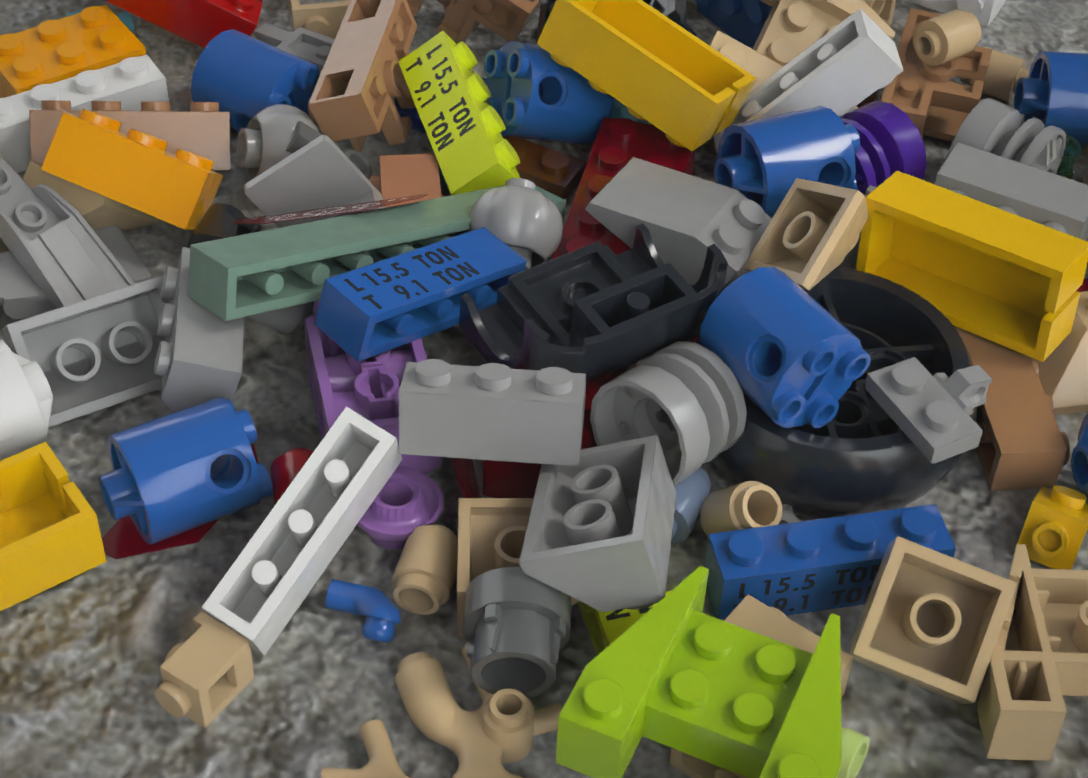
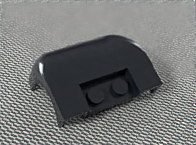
M642 223L636 226L633 249L615 255L607 245L603 246L600 241H597L508 277L506 286L498 288L497 304L477 311L472 297L468 293L462 295L459 327L488 363L503 364L510 369L537 371L548 367H559L571 373L586 374V384L645 359L677 341L684 342L699 336L701 324L709 307L724 290L728 262L722 251L715 244L708 246L700 278L695 284H688L670 263L664 264L654 246L648 228Z

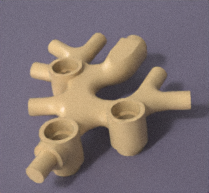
M466 644L462 649V654L471 673V659L466 655ZM416 652L403 658L397 666L398 672L395 677V683L409 718L422 734L430 740L452 750L458 758L459 766L457 772L451 778H523L506 771L502 763H514L524 759L533 747L534 736L558 730V716L563 709L560 703L534 710L532 702L516 689L507 688L491 694L475 683L482 699V705L476 710L467 711L457 705L441 662L432 658L429 653ZM378 719L364 723L359 730L369 757V761L364 767L360 769L323 767L321 771V778H411L407 777L400 768L384 722Z

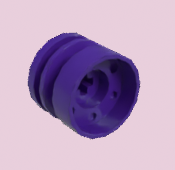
M877 100L854 109L841 117L844 125L852 124L859 134L860 148L855 153V179L857 190L863 195H866V190L870 185L878 187L896 171L921 180L924 179L927 168L925 146L917 127L905 112L892 103Z

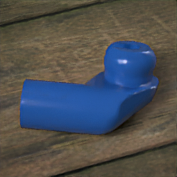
M332 579L326 595V608L366 617V622L362 627L363 636L379 642H391L395 636V625L401 622V613L390 599L377 588Z

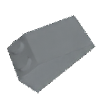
M635 157L626 164L585 208L588 213L631 249H633L636 226L643 223L648 228L654 246L664 264L670 263L688 284H695L698 281L704 267L707 248L715 244L722 251L728 262L726 285L749 258L772 220L759 204L749 200L736 189Z

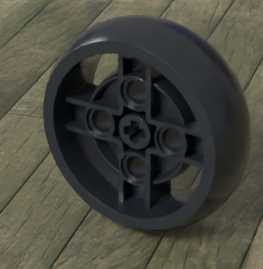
M836 267L813 288L803 290L860 340L862 348L871 358L868 369L862 376L852 382L848 390L837 401L839 409L835 417L820 428H814L809 422L799 427L784 428L774 423L743 392L747 410L744 432L733 446L719 453L716 458L710 461L732 484L736 485L747 481L760 482L771 487L778 494L782 505H791L793 513L816 518L840 517L903 507L936 487L955 467L963 455L961 453L935 464L930 463L902 430L897 432L900 427L865 389L868 373L913 357L932 376L936 373H945L950 377L958 369L973 366L969 351L957 330L929 301L910 289L886 278L858 270ZM700 335L691 339L690 342L697 343L700 345ZM975 407L973 409L974 412L971 415H969L975 421V423L977 419V407Z

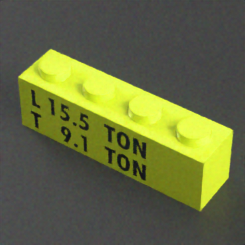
M441 31L398 61L451 195L504 186L507 180L520 178L515 167L520 164V159L511 144L506 139H503L501 132L506 129L504 122L491 105H488L487 99L491 97V92L483 79L474 72L473 67L478 65L477 60L463 41L456 44L444 31Z

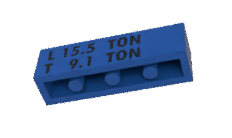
M482 227L325 279L315 325L359 362L458 325L462 295L468 293L472 297L477 311L497 304L498 288L507 285L508 277L524 271L527 261L489 230Z
M936 504L708 534L704 567L709 569L706 593L714 617L723 621L747 595L752 596L767 606L779 609L786 616L865 605L886 548L897 536L953 558L956 547Z

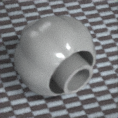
M275 104L258 112L249 122L248 127L242 128L239 131L236 143L237 163L239 167L245 168L250 180L292 154L286 151L296 134L295 127L298 121L303 122L318 132L317 126L305 112L295 106Z
M512 178L506 181L505 186L489 189L477 199L470 213L471 223L470 229L467 232L485 227L527 261L525 270L545 263L553 257L562 239L563 221L558 207L550 198L535 190L536 185L533 182L522 178Z

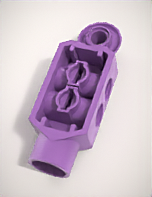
M320 300L314 301V315L305 319L306 369L321 441L347 406L396 437L399 445V389L407 362L427 360L422 339L420 338L357 362L315 325ZM401 454L402 461L357 523L358 527L369 534L372 540L381 547L403 549L407 538L414 531L415 527L434 524L443 509V494L437 483L426 476V474L441 466L442 457Z

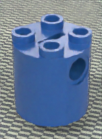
M232 29L221 32L213 38L199 56L192 76V101L219 102V112H229L230 128L238 132L242 128H247L249 122L258 112L275 104L295 106L310 117L308 101L315 89L320 71L317 65Z
M512 40L503 44L499 50H490L484 60V72L488 77L486 85L491 92V97L487 99L488 105H491L504 122L506 129L501 132V135L581 145L596 140L603 118L610 117L614 97L592 88L588 83V79L572 68L556 63L551 58L550 53L537 44Z
M1039 51L1031 64L1028 78L1020 77L1015 87L1014 109L1018 110L1020 114H1024V123L1028 119L1037 118L1043 122L1045 127L1053 125L1062 129L1066 134V145L1088 146V54Z
M822 106L733 124L724 130L719 140L714 168L715 182L738 190L746 198L759 204L770 218H773L796 178L857 190L855 153L860 148L858 131L852 124L844 125L841 118L833 110Z
M776 267L757 268L741 275L727 286L709 307L700 328V345L716 353L732 370L743 392L774 423L784 428L799 427L808 422L814 428H820L830 422L838 412L839 403L837 401L848 390L852 382L865 373L871 361L870 355L862 348L860 340L787 274Z
M216 397L108 435L107 444L113 471L98 476V482L104 502L113 520L130 515L143 540L151 545L260 504L262 498L272 495L273 488L268 472L262 463H256L250 445L257 442L258 439L250 414L246 409L236 412L230 399Z

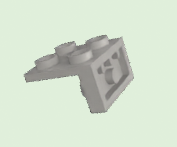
M321 135L244 185L245 195L266 216L383 200L382 194L327 135ZM385 206L358 212L276 222L274 224L281 228L382 209Z

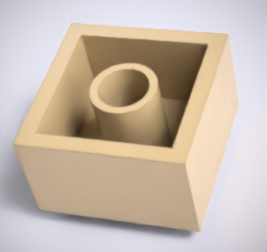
M897 536L886 548L847 653L853 656V661L957 703H975L1018 583Z

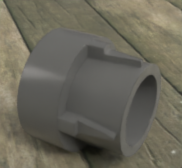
M521 567L493 569L473 579L466 589L462 628L464 638L467 641L466 655L471 659V683H476L480 688L491 694L510 688L522 692L526 697H537L539 694L547 691L555 682L559 651L567 645L570 638L571 596L523 573Z

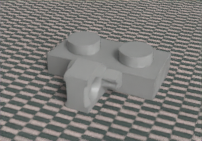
M913 357L868 373L865 389L930 463L935 464L979 446L983 430L969 415L974 412L973 409L986 403V395L989 384L992 383V378L979 365L958 369L950 377L945 373H936L932 376Z

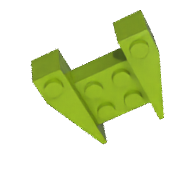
M699 566L585 666L558 716L556 763L592 778H622L641 738L645 737L747 778H839L842 767L840 616L830 614L812 654L704 614L703 607L709 569Z

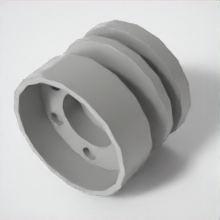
M988 98L977 104L964 120L951 144L946 159L958 142L1056 174L1066 146V134L1062 129L1053 125L1045 127L1043 122L1037 118L1028 119L1021 126V114L1018 110Z
M677 341L655 352L653 356L644 359L637 367L625 371L601 386L592 400L590 422L597 446L658 435L675 487L695 473L703 463L712 461L719 453L733 446L744 432L747 410L743 390L736 377L716 353L697 343Z

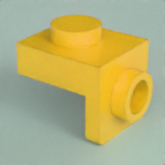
M1054 485L1052 490L1041 487L1031 504L1017 544H1026L1029 560L1053 569L1072 570L1082 541L1088 531V503H1085L1087 497L1084 494L1060 485Z

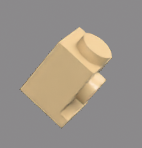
M201 611L193 619L195 633L186 642L175 645L166 656L164 663L160 666L163 683L155 690V697L159 704L171 715L177 718H182L185 715L206 728L255 676L249 639Z

